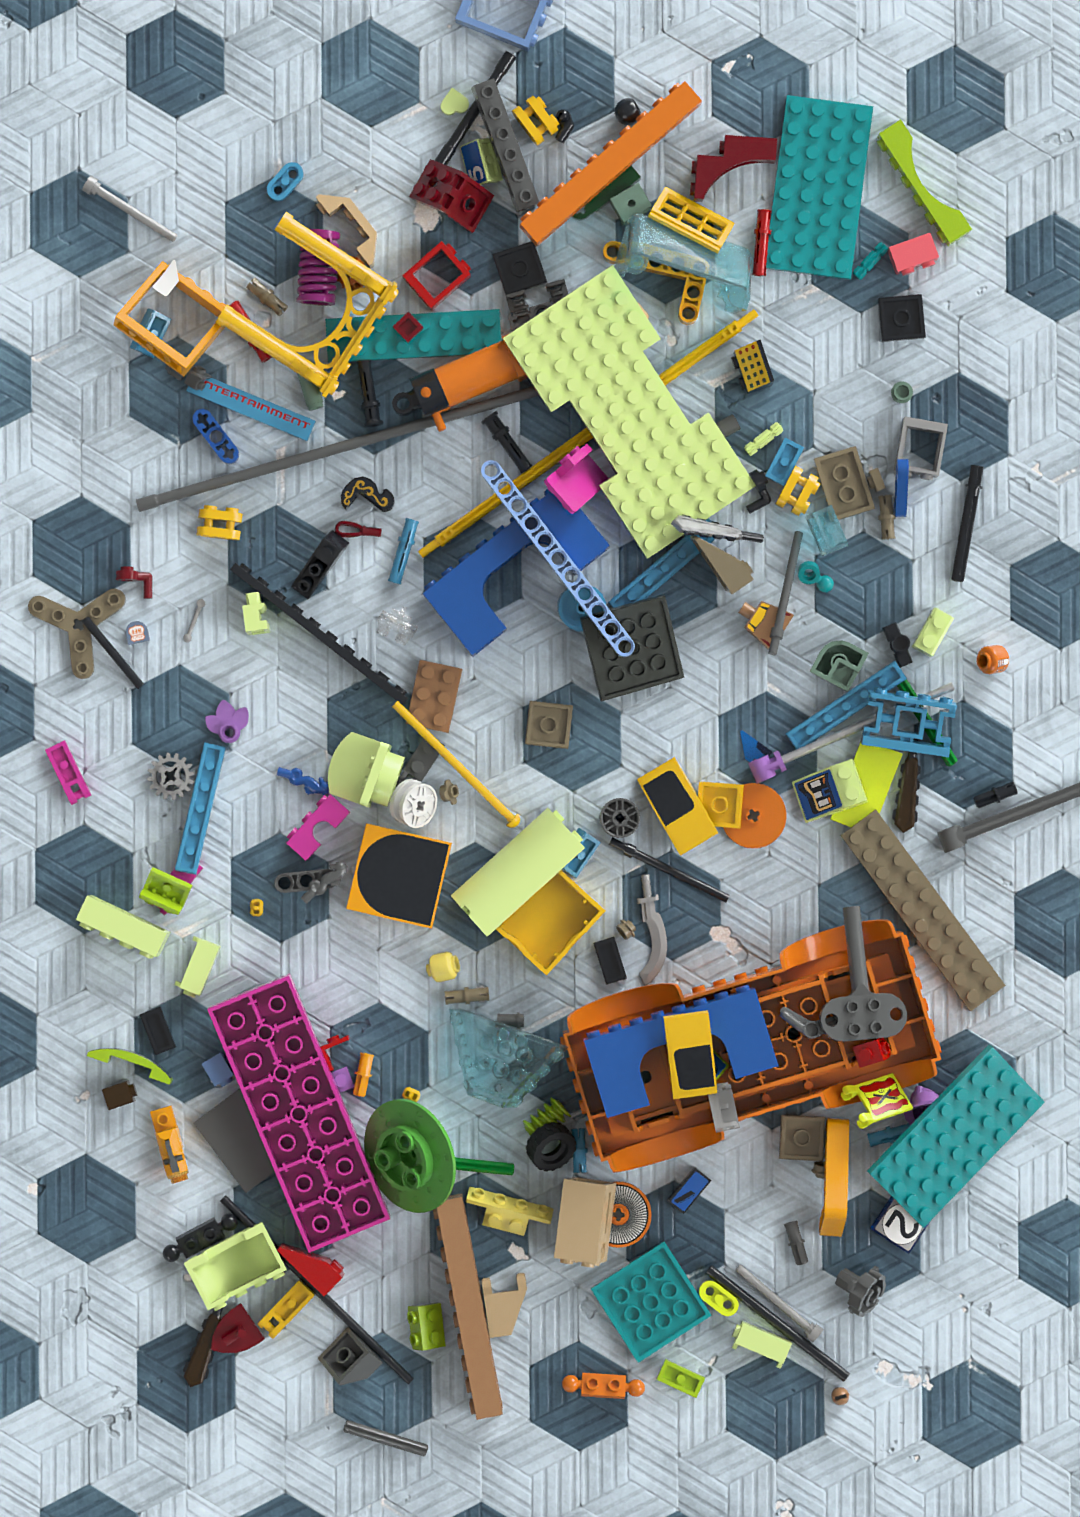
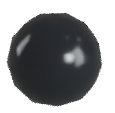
M625 98L617 103L614 114L621 124L633 125L637 123L636 118L641 114V111L634 99Z

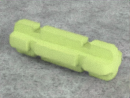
M775 422L770 426L769 430L766 429L753 442H749L744 447L745 451L752 456L758 451L757 449L763 448L772 441L775 435L781 434L783 428L778 422Z

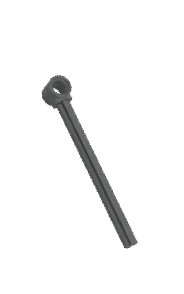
M1080 782L965 827L955 825L937 832L944 852L947 853L965 846L970 838L1080 797Z

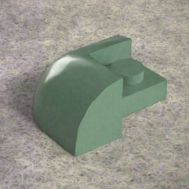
M832 641L819 652L810 672L848 692L869 653L846 641Z

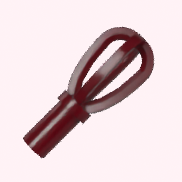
M339 521L335 525V532L341 537L351 538L361 535L381 537L382 528L361 526L349 521ZM339 526L354 527L359 529L360 532L342 533L339 531Z

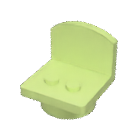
M351 732L340 742L332 756L328 770L329 792L332 795L370 808L372 802L388 807L405 757L391 753L392 746Z

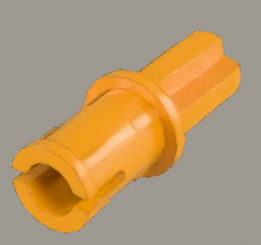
M360 1053L358 1070L355 1071V1074H357L353 1095L365 1097L369 1077H372L370 1074L374 1057L372 1054Z

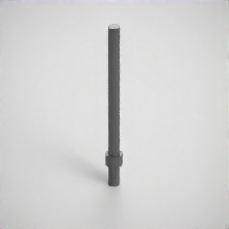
M795 531L776 620L770 632L771 642L768 654L773 656L777 655L779 642L783 639V624L803 533L800 531Z

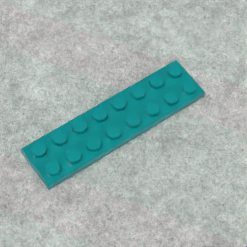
M500 309L411 314L424 329L409 343L393 328L405 314L383 315L380 320L378 318L374 320L372 324L375 327L368 338L364 336L360 342L363 347L357 356L352 355L348 362L469 355L501 341ZM365 317L352 318L351 324L356 331ZM342 318L325 319L326 337L335 330ZM346 324L341 331L347 330ZM342 337L338 341L334 338L331 342H335L338 345L341 355L351 338ZM327 346L328 363L332 361L336 354L335 349L331 346Z

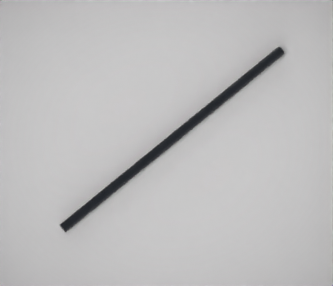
M226 1195L220 1200L245 1227H254L255 1223ZM272 1240L275 1248L278 1249L279 1246ZM279 1253L283 1263L407 1384L411 1383L414 1378L328 1294L323 1296Z

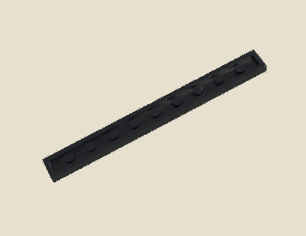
M235 563L230 570L396 701L404 705L408 700L405 696L407 692L397 684L395 687L388 683L389 677L381 671L376 674L370 669L372 664L363 657L361 660L357 659L353 655L355 651L347 644L343 647L336 642L338 637L329 630L326 633L320 630V623L312 617L309 620L301 615L304 611L294 603L292 606L285 602L287 597L278 590L274 593L267 588L269 583L260 576L255 579L250 575L252 570L245 564L241 563L239 566Z

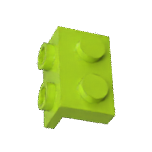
M152 867L139 898L143 899L147 904L163 908L167 913L179 915L193 885Z
M441 1303L408 1306L407 1320L410 1324L411 1334L409 1340L412 1349L424 1351L445 1347Z

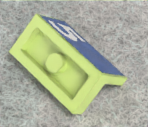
M489 138L476 139L460 146L466 174L480 185L497 183L503 180L500 166Z

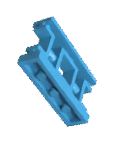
M879 687L869 690L867 704L878 708L875 726H863L862 745L949 757L951 738L941 736L944 716L955 718L957 704L953 702L952 698L940 697L939 700L931 699V696L927 694H918V697L909 696V692L896 691V694L887 693V689ZM875 698L905 702V704L896 703L894 715L882 713L883 701L875 700ZM919 705L946 708L948 711L939 710L938 721L927 720V708L919 707ZM900 710L921 713L918 733L897 730ZM887 722L893 723L891 734L900 737L870 734V732L879 733L880 723ZM924 728L936 730L935 742H942L943 744L913 739L922 740Z

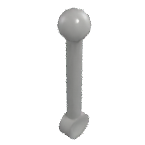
M199 599L196 603L197 609L187 634L183 636L185 642H190L192 639L193 628L201 608L205 606L203 599Z

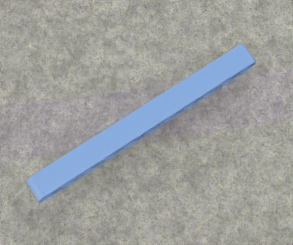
M486 461L481 468L484 480L614 651L621 657L630 656L635 649V644L501 466L496 461ZM489 465L495 466L498 470L497 474L493 477L485 474V469ZM500 484H509L511 487L510 492L504 495L498 491ZM519 500L523 502L524 509L520 512L513 511L511 505L514 501ZM529 518H534L538 523L537 527L533 530L525 527V521ZM541 536H548L551 543L548 547H541L538 540ZM556 553L564 556V562L560 565L554 564L551 560L552 556ZM568 571H575L578 578L575 582L570 583L566 581L565 574ZM586 588L590 590L591 597L588 600L580 599L578 596L580 589ZM601 606L604 609V615L600 618L594 617L592 615V608ZM613 623L617 626L618 631L615 635L610 636L605 632L607 624ZM620 642H629L631 650L628 653L619 651L618 645Z

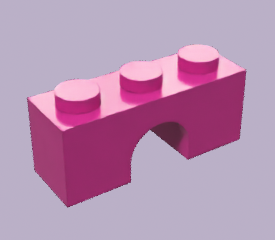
M331 794L328 797L324 795L316 803L318 806L317 810L314 813L309 811L301 820L304 824L299 829L295 827L287 836L289 841L286 844L305 861L321 846L313 835L315 825L321 821H326L334 828H337L350 813Z

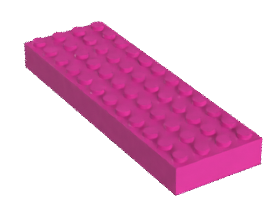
M290 973L209 1006L207 1010L308 1253L389 1220L391 1215Z

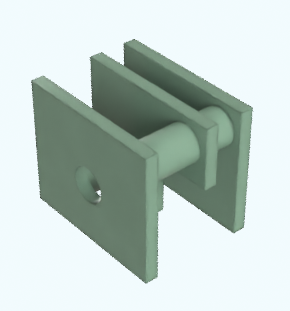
M639 183L610 199V204L623 226L652 210L650 208L652 205Z

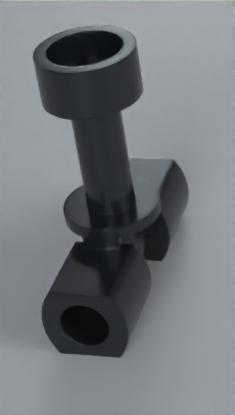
M895 622L883 627L886 639L890 642V648L895 653L893 655L898 666L901 668L913 663L908 651L910 640L906 635L901 634L897 623Z

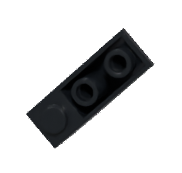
M331 530L322 539L291 587L309 599L340 558L349 542Z

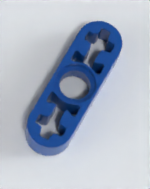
M197 410L193 415L194 425L224 463H235L239 459L237 447L208 410ZM200 414L203 416L208 415L206 420L211 426L212 423H215L216 426L209 428L204 433L203 430L207 428L203 423H197L199 421L198 416ZM216 430L222 433V439L218 443L210 440V434ZM228 440L229 443L225 444V446L230 451L235 450L233 453L234 458L230 459L228 457L225 459L223 457L226 454L222 447L218 451L216 447L222 446Z
M908 459L896 460L895 517H906Z

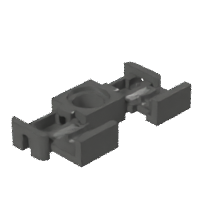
M565 279L547 283L546 289L547 292L550 291L552 298H549L550 302L529 307V305H525V290L507 294L506 300L510 310L508 319L511 330L514 331L535 317L538 310L550 307L551 301L554 304L568 295Z

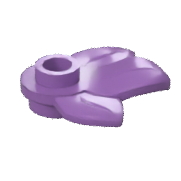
M222 700L217 707L216 716L209 715L205 717L206 725L211 732L218 734L223 742L233 743L240 737V730L248 724V709L243 707L235 711L230 703ZM228 728L233 729L234 732L230 737L225 734Z

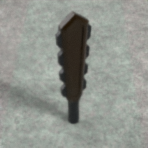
M909 751L905 762L901 764L900 772L902 773V778L898 780L900 791L896 794L895 803L897 808L893 810L892 816L894 825L902 833L914 827V823L917 822L918 812L915 811V807L919 802V796L916 795V791L920 787V781L917 779V776L920 774L921 767L918 765L917 753Z
M223 1308L217 1311L213 1309V1312L202 1323L203 1331L198 1333L196 1338L197 1345L192 1347L190 1352L191 1360L186 1362L183 1369L185 1373L184 1378L190 1387L203 1383V1380L208 1377V1364L212 1363L214 1357L212 1350H210L212 1336L221 1320Z

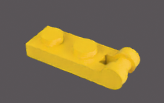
M299 1279L257 1325L261 1329L264 1327L269 1332L268 1335L274 1339L315 1294ZM272 1317L279 1322L276 1326L270 1322Z

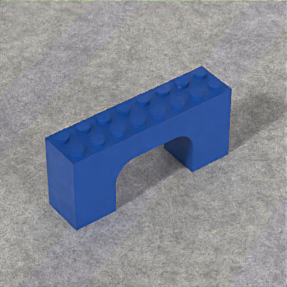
M546 489L544 491L545 496L542 499L535 498L529 504L577 568L582 571L607 551L610 545L580 508L574 514H571L562 506L558 498ZM513 517L510 518L511 523L507 527L501 525L493 532L494 537L489 541L484 539L475 546L476 551L473 554L466 553L458 560L460 563L454 569L450 566L442 572L441 576L443 578L438 582L432 580L424 587V597L472 657L507 630L483 597L486 581L525 548L533 545L532 541ZM529 518L525 521V527L529 530L535 529L538 525L534 518ZM541 536L538 543L549 546L551 540L548 536ZM557 553L560 556V558L564 561V556L560 553Z
M749 985L735 988L736 992L728 994L727 991L714 994L715 999L709 1001L706 998L697 999L689 1007L681 1004L672 1007V1012L666 1014L662 1010L650 1014L651 1018L643 1020L642 1017L629 1020L630 1024L623 1027L619 1023L609 1026V1031L600 1033L599 1030L586 1033L587 1038H583L607 1118L650 1105L640 1074V1063L643 1056L650 1049L666 1044L663 1016L708 1010L711 1034L717 1036L723 1042L735 1079L777 1067L778 1062L755 988H750Z

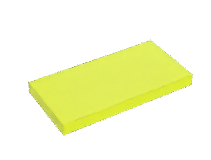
M860 741L853 760L868 802L832 814L830 820L851 828L875 809L880 814L903 754L888 748L862 745Z

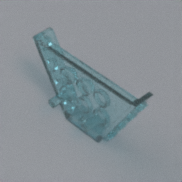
M461 1008L449 1009L450 1022L453 1025L454 1041L458 1049L459 1065L462 1068L463 1084L467 1095L501 1108L518 1107L523 1102V1097L537 1087L536 1083L540 1078L545 1077L551 1071L550 1067L564 1057V1052L568 1048V1046ZM497 1084L501 1085L500 1092L496 1090Z

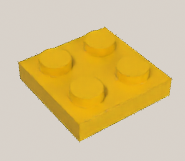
M699 781L698 798L715 827L740 829L744 785Z

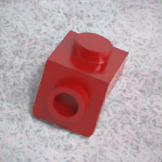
M877 1038L853 1047L860 1068L884 1061L890 1057V1046L884 1038Z

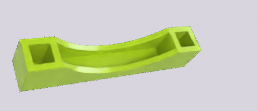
M900 119L880 132L877 136L879 148L882 152L886 151L888 153L890 165L895 171L898 169L902 177L900 179L907 189L910 187L914 193L912 196L914 202L918 207L922 206L925 210L924 216L930 225L934 224L938 230L936 235L941 243H946L947 246H950L970 233L972 228L961 211L939 202L921 183L912 158L913 137Z

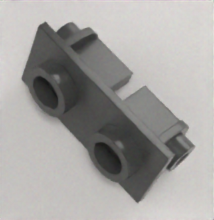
M166 365L165 369L168 374L180 381L183 380L184 377ZM193 365L187 372L184 383L196 391H202L206 385L204 380L210 379L212 376L206 373V369Z

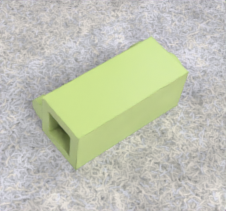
M196 936L192 940L197 942L182 982L175 981L174 984L184 989L183 994L193 998L196 995H202L221 948L217 944Z
M742 1321L740 1325L737 1324L732 1334V1337H735L732 1345L733 1349L736 1350L738 1345L773 1359L777 1361V1368H781L782 1364H784L792 1345L791 1341L745 1321Z

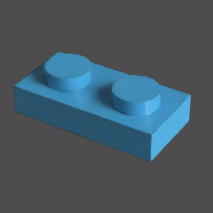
M784 438L765 475L766 478L784 487L804 447Z

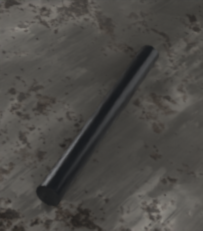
M89 616L83 620L82 623L137 689L143 686L142 680Z

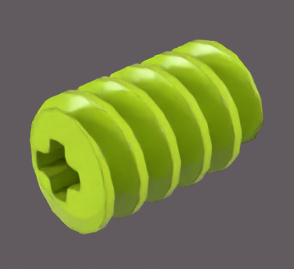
M551 1097V1106L544 1103V1112L540 1109L536 1110L538 1117L532 1114L529 1115L531 1123L523 1120L524 1128L530 1136L538 1127L546 1123H558L557 1120L564 1123L566 1121L564 1114L571 1117L559 1100Z

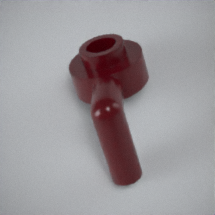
M130 566L120 567V570L116 571L117 581H144V599H152L151 573L134 571V567Z

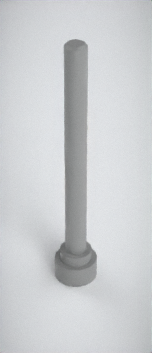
M90 176L85 182L82 190L87 194L99 195L170 241L174 242L176 240L177 234L102 188L101 184L98 183L99 180L95 177Z
M739 1265L736 1268V1272L805 1330L804 1333L808 1340L813 1343L824 1330L818 1324L814 1325L806 1321L745 1267Z

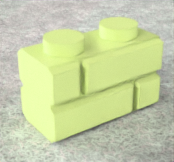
M933 608L912 647L932 657L954 618L938 608Z

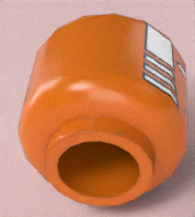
M986 646L978 652L976 662L980 670L985 674L1001 673L1008 667L1009 655L1003 646Z

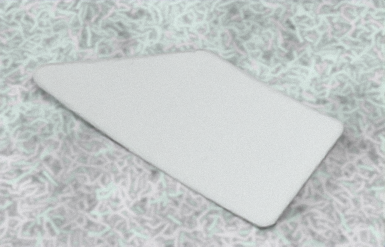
M175 260L171 262L163 275L153 285V288L164 296H167L179 282Z

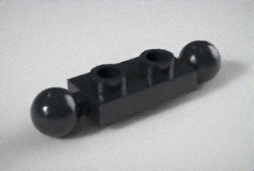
M231 1213L225 1214L221 1218L220 1223L213 1217L176 1237L177 1246L171 1244L163 1249L164 1259L168 1262H174L178 1260L182 1252L187 1259L224 1239L223 1230L232 1231L238 1226L237 1217Z

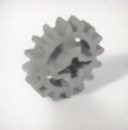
M167 753L165 759L159 755L158 763L155 761L151 762L155 766L154 769H148L152 776L148 777L147 780L153 781L150 789L157 788L158 790L155 793L157 796L164 793L163 799H167L171 795L172 800H176V794L184 797V790L191 791L188 784H194L195 782L190 779V776L195 775V772L189 771L193 765L185 764L186 757L179 760L178 753L174 755V758H171V754ZM166 762H176L173 767L167 768L163 765ZM182 769H184L186 775L185 782L181 779L180 772ZM175 771L174 776L176 780L167 782L168 776L166 773ZM157 772L161 774L162 781L160 784L157 781ZM170 785H176L177 787H179V789L175 791L166 790Z

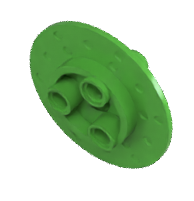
M395 1099L379 1106L370 1116L364 1136L365 1155L379 1189L392 1203L406 1211L425 1213L438 1208L449 1197L456 1177L455 1155L444 1127L428 1109L411 1100Z

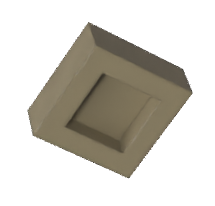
M879 469L870 470L868 472L869 476L866 477L870 489H874L876 493L884 490L886 487Z

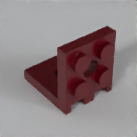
M431 159L409 195L412 200L441 211L471 233L475 231L495 196L464 172ZM470 198V204L465 208V202Z

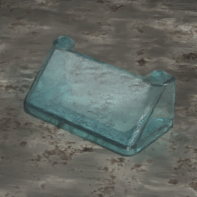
M638 213L628 219L614 265L620 277H624L627 272L632 274L642 273L646 269L648 261L651 260L721 283L717 297L724 301V311L735 314L747 310L751 293L752 255L747 248L725 241L717 254L656 222L647 215Z

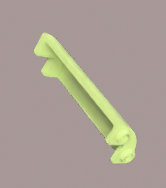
M549 808L544 810L451 895L487 937L585 848L580 843L583 840L575 830L571 833L562 823L565 819L557 810L554 812Z

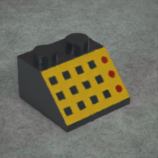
M761 339L734 350V356L731 357L734 369H739L741 377L738 378L742 390L746 389L747 394L773 385L774 378Z

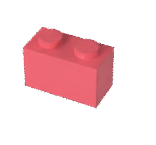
M931 233L888 248V254L896 275L902 273V276L915 272L914 268L922 266L923 269L935 265V261L939 258Z

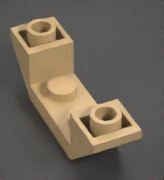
M317 195L318 203L316 206L323 215L327 213L331 217L344 207L343 213L350 221L354 219L359 225L356 229L363 238H369L356 248L358 252L356 257L371 269L375 261L377 232L350 198Z

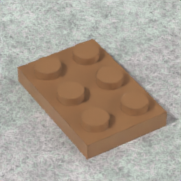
M424 660L419 661L409 712L425 728L449 733L463 669Z

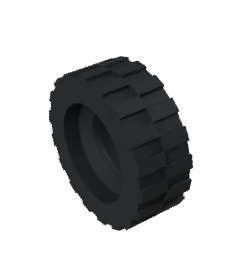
M551 1122L538 1127L527 1140L526 1153L539 1170L546 1172L554 1171L569 1162L576 1151L577 1143L565 1125L559 1122ZM554 1140H560L559 1145L553 1151L547 1154L542 1153L547 1144Z

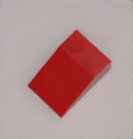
M282 1243L277 1249L323 1296L345 1274L343 1272L344 1267L336 1259L332 1261L328 1257L313 1252L308 1253L307 1250Z

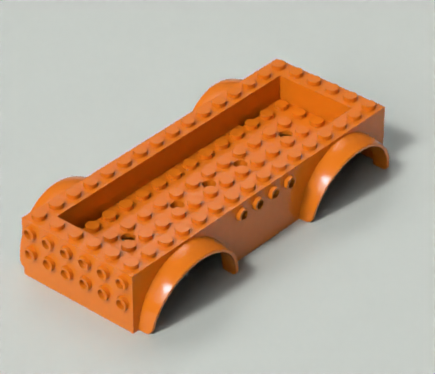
M889 920L862 921L869 990L876 994L889 993L895 995L904 1003L907 1011V1021L903 1029L894 1036L884 1038L890 1046V1057L884 1061L862 1068L859 1067L857 1059L852 1058L855 1056L853 1047L875 1039L841 1042L834 1041L825 1034L809 1039L800 1032L797 1038L790 1039L788 1037V1030L792 1026L780 1017L781 1008L787 1007L810 1021L819 1020V1014L823 1005L829 1000L845 997L851 993L850 974L828 980V976H835L849 971L844 925L810 935L790 944L780 952L781 966L775 968L760 967L754 969L755 974L747 976L746 972L734 975L735 980L726 982L725 978L714 981L713 986L705 988L704 985L691 988L692 992L685 995L682 994L680 987L675 983L641 986L595 1000L572 1012L567 1017L568 1030L563 1031L560 1041L563 1051L568 1050L570 1056L566 1058L569 1071H574L576 1076L572 1080L576 1093L580 1092L582 1099L579 1100L582 1114L587 1113L588 1121H585L588 1134L594 1136L595 1141L591 1142L595 1157L600 1156L601 1162L608 1160L613 1173L628 1171L682 1156L724 1140V1131L717 1133L715 1131L708 1095L673 1099L666 1044L650 1049L643 1056L640 1063V1072L648 1071L651 1074V1080L648 1083H643L650 1105L607 1118L583 1038H587L586 1033L595 1030L603 1033L609 1031V1026L619 1023L623 1027L630 1024L629 1020L638 1017L646 1020L651 1018L650 1014L662 1010L666 1014L672 1012V1007L681 1004L689 1007L697 999L706 998L709 1001L715 999L714 994L724 991L732 994L736 992L735 988L749 985L750 988L753 987L756 990L778 1066L735 1079L723 1042L720 1038L711 1034L713 1050L729 1065L716 1080V1083L728 1082V1084H731L738 1121L759 1116L773 1110H779L793 1104H799L819 1096L826 1109L861 1102L858 1095L844 1101L840 1095L843 1092L842 1088L846 1085H857L891 1073L894 1074L902 1089L937 1076L935 1062L941 1060L940 1053L942 1051L938 1040L934 1037V1024L932 1019L928 1017V1004L926 999L922 997V984L920 978L915 974L914 969L916 965L913 956L909 954L908 947L910 945L907 935H904L901 931H895L893 924ZM893 1008L890 1011V1016L893 1020L897 1021L900 1019L901 1013L897 1008ZM828 1014L826 1018L832 1017L834 1015ZM673 1111V1113H669V1114H666V1115H663V1116H659V1117H656V1118L649 1119V1120H646V1121L641 1122V1120H644V1119H647V1118H650V1117H654V1116H657V1115H660V1114H664V1113Z

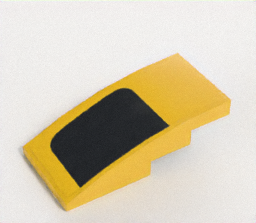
M675 757L637 779L680 856L718 834L696 791Z
M708 1010L663 1016L673 1099L717 1093Z

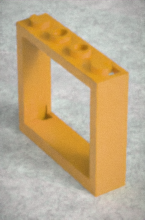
M162 261L115 316L113 326L184 377L224 330L225 326L221 327L215 323L185 358L128 316L169 267L170 264L167 265ZM178 273L179 282L176 284V287L219 317L226 304L219 303L208 291L196 286L192 279Z

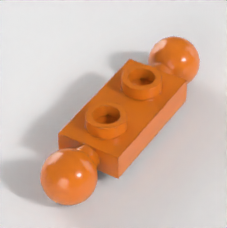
M582 1373V1380H578L574 1375H567L562 1380V1387L566 1392L572 1393L577 1389H581V1396L625 1399V1392H629L634 1397H639L645 1391V1385L639 1379L626 1383V1375Z

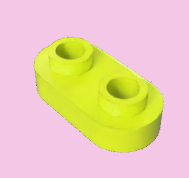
M707 1280L700 1285L699 1295L701 1299L720 1314L732 1316L737 1312L739 1307L737 1298L717 1282ZM712 1287L714 1289L713 1294H706V1289ZM726 1300H729L731 1302V1306L729 1308H725L723 1306V1303Z

